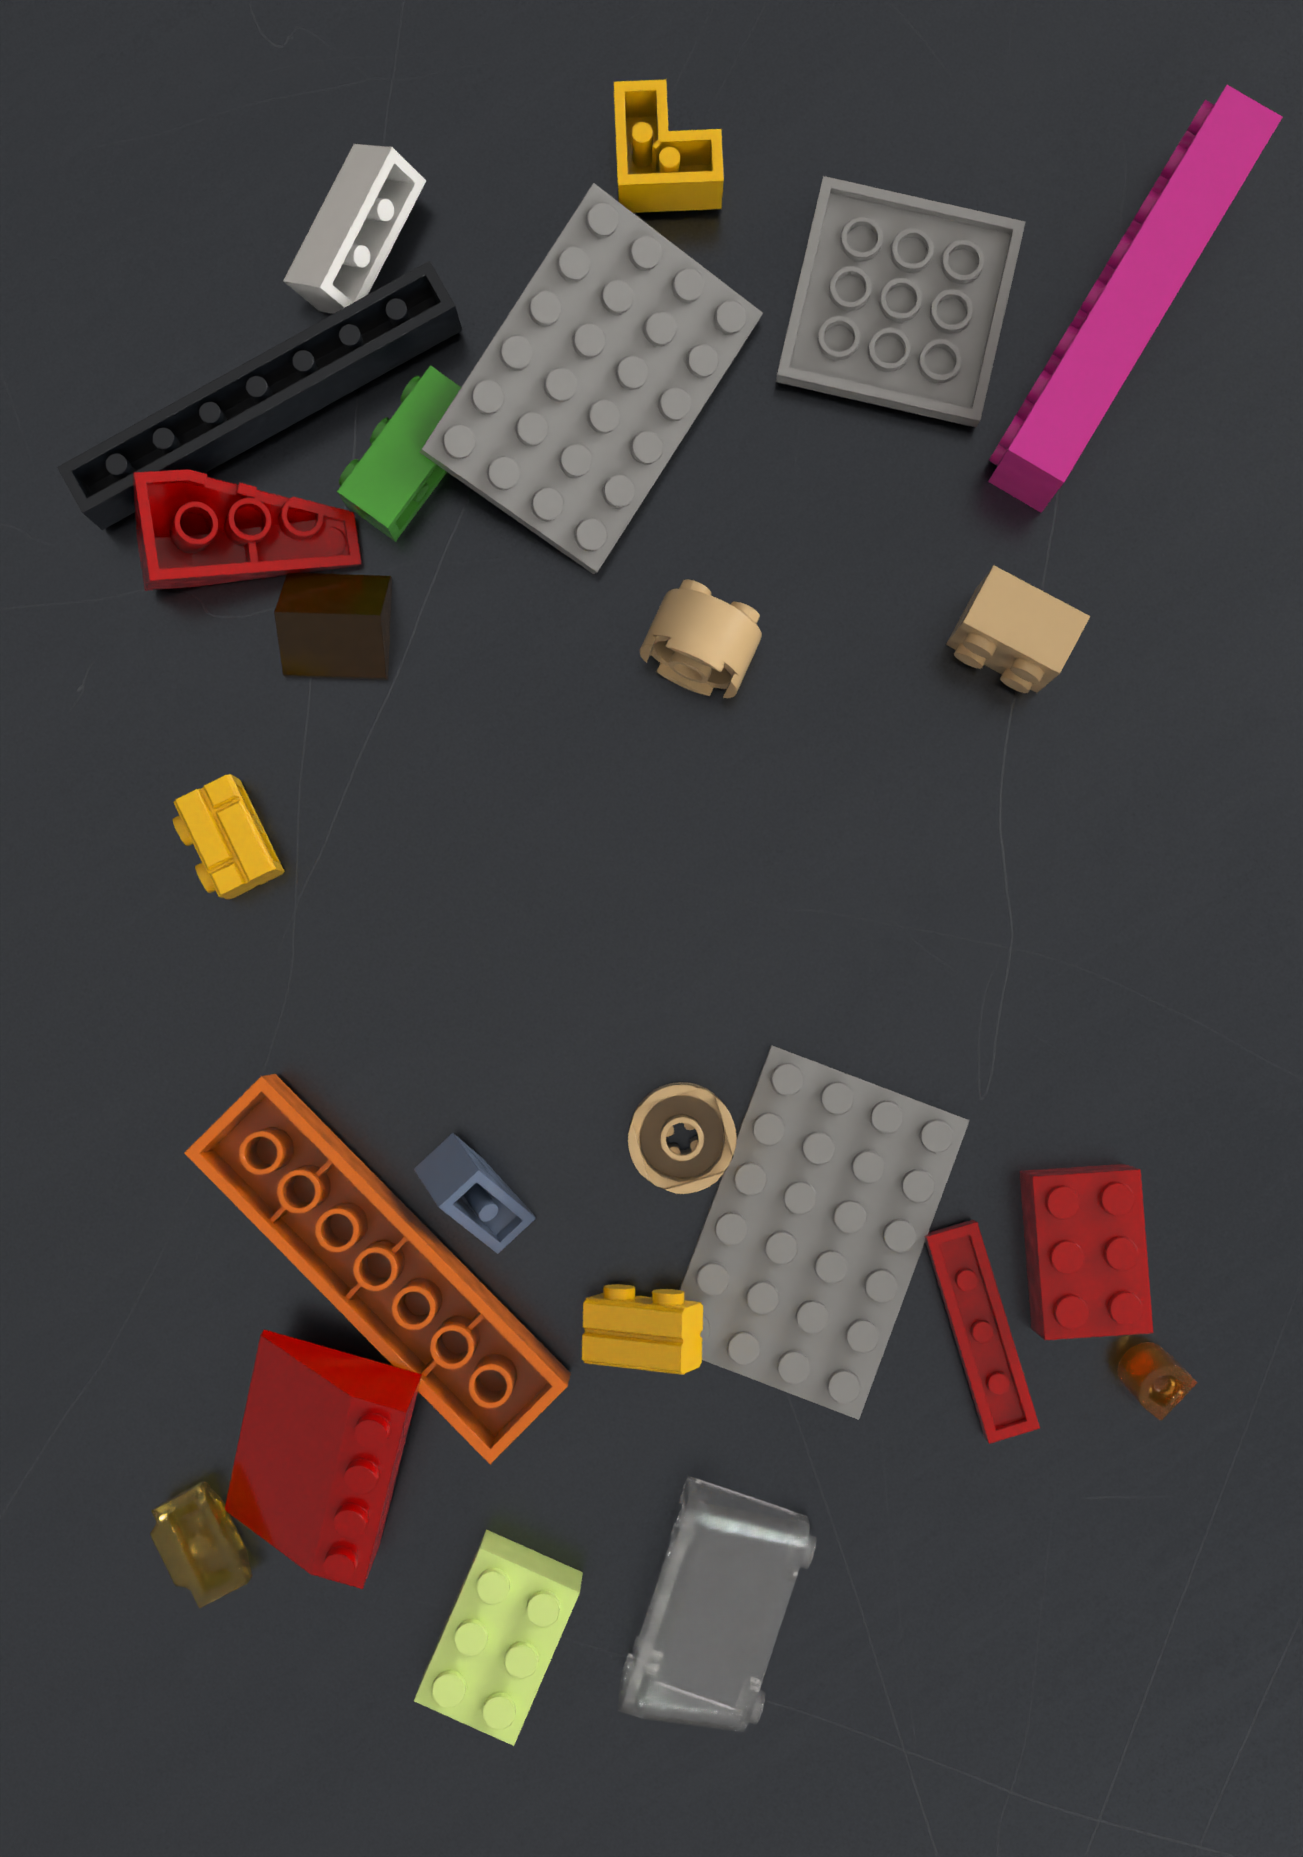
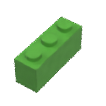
M431 365L422 377L415 376L410 380L401 395L402 404L391 419L385 417L378 423L370 437V444L372 445L360 461L354 459L346 466L339 479L340 488L337 490V493L345 506L395 542L447 473V471L422 455L420 451L461 387Z

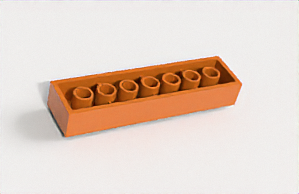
M276 1074L261 1076L184 1152L393 1366L422 1374L418 1392L489 1464L568 1387L571 1373Z

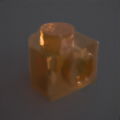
M1144 1342L1133 1346L1123 1355L1118 1365L1120 1381L1137 1401L1160 1421L1198 1383L1172 1355L1153 1342Z

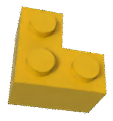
M666 79L614 82L619 203L632 213L722 209L724 184L722 129L669 131Z

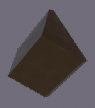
M287 573L274 611L283 675L285 677L388 680L392 577L380 575Z

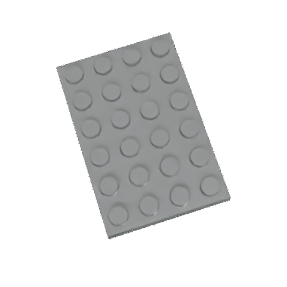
M593 183L420 453L589 572L595 574L610 554L763 312Z
M770 1045L737 1133L736 1148L732 1161L720 1178L679 1290L685 1292L684 1300L701 1302L703 1305V1330L700 1333L702 1337V1360L859 1420L924 1246L925 1236L928 1235L970 1120Z

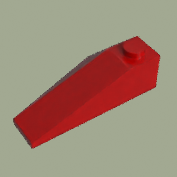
M189 469L133 473L137 542L145 591L198 587L284 576L287 573H307L361 565L355 515L352 511L294 496L288 498L260 491L255 486L240 482L238 485L207 477L205 473Z

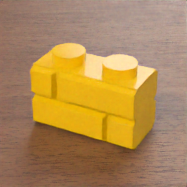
M231 774L224 775L200 789L175 799L173 802L179 813V816L172 819L174 827L186 846L194 845L202 861L195 865V869L208 893L216 891L218 897L229 900L285 872L239 778Z
M622 1284L603 1286V1293L587 1297L583 1302L582 1327L585 1329V1332L582 1335V1361L587 1364L681 1375L695 1370L702 1363V1337L700 1333L703 1330V1305L701 1302L684 1300L685 1292L681 1290L657 1289L652 1291V1297L635 1296V1286Z

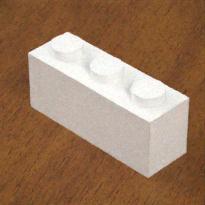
M353 144L283 282L318 311L332 314L367 296L426 180L393 147Z

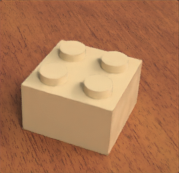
M993 565L975 589L946 645L956 650L954 656L961 662L978 669L985 665L1002 674L1000 680L1008 687L1022 693H1028L1030 690L1038 693L1061 673L1090 616Z

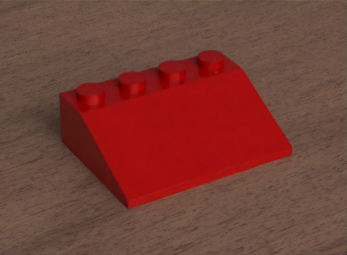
M264 1329L260 1335L224 1510L309 1574L363 1589L380 1546L422 1374Z

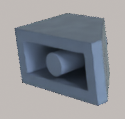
M454 1133L446 1138L414 1168V1171L437 1206L497 1254L536 1219L532 1211L488 1163Z

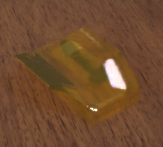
M206 1481L156 1506L152 1510L156 1525L150 1533L175 1586L191 1590L199 1608L246 1585L253 1577L246 1546L230 1514L224 1510L225 1504L222 1498Z

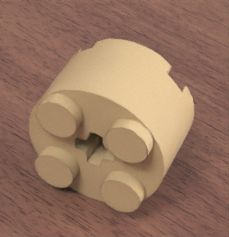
M689 579L683 580L679 589L669 590L665 594L640 648V656L647 663L651 654L660 662L656 672L683 688L707 696L711 695L713 688L726 689L723 698H732L737 694L762 638V633L757 626L760 614L747 604L741 602L728 604L711 596V591L699 582Z
M687 1082L663 1085L644 1097L634 1111L628 1132L630 1156L639 1173L655 1186L676 1194L698 1192L716 1183L730 1165L737 1142L735 1124L724 1103L707 1088ZM683 1123L686 1130H696L697 1136L690 1139L689 1149L680 1150L677 1143H668L666 1137L674 1134L673 1125Z

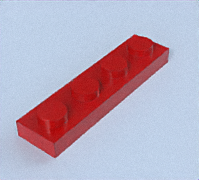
M973 1219L928 1233L925 1236V1242L985 1439L990 1444L1040 1429L978 1222Z

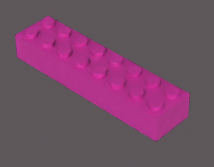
M1226 85L1215 105L1207 100L1203 102L990 457L989 461L997 465L990 477L989 483L1040 513L1048 505L1066 481L1283 118L1281 115L1229 85Z

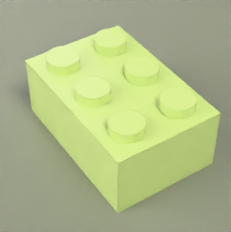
M486 1529L422 1676L414 1702L514 1746L580 1594L583 1572Z

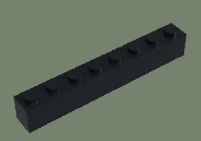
M428 261L57 468L81 512L101 530H104L135 512L134 472L189 469L206 473L462 331L456 306L431 262Z

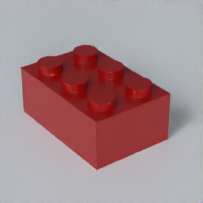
M1125 1164L1020 1171L1031 1329L1044 1340L1153 1333L1141 1169Z

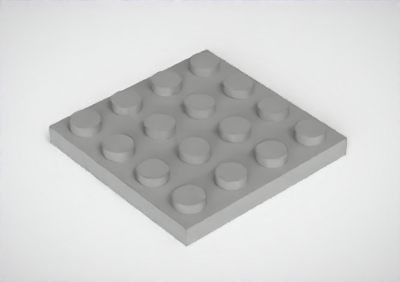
M823 176L776 382L977 428L982 416L1026 222Z

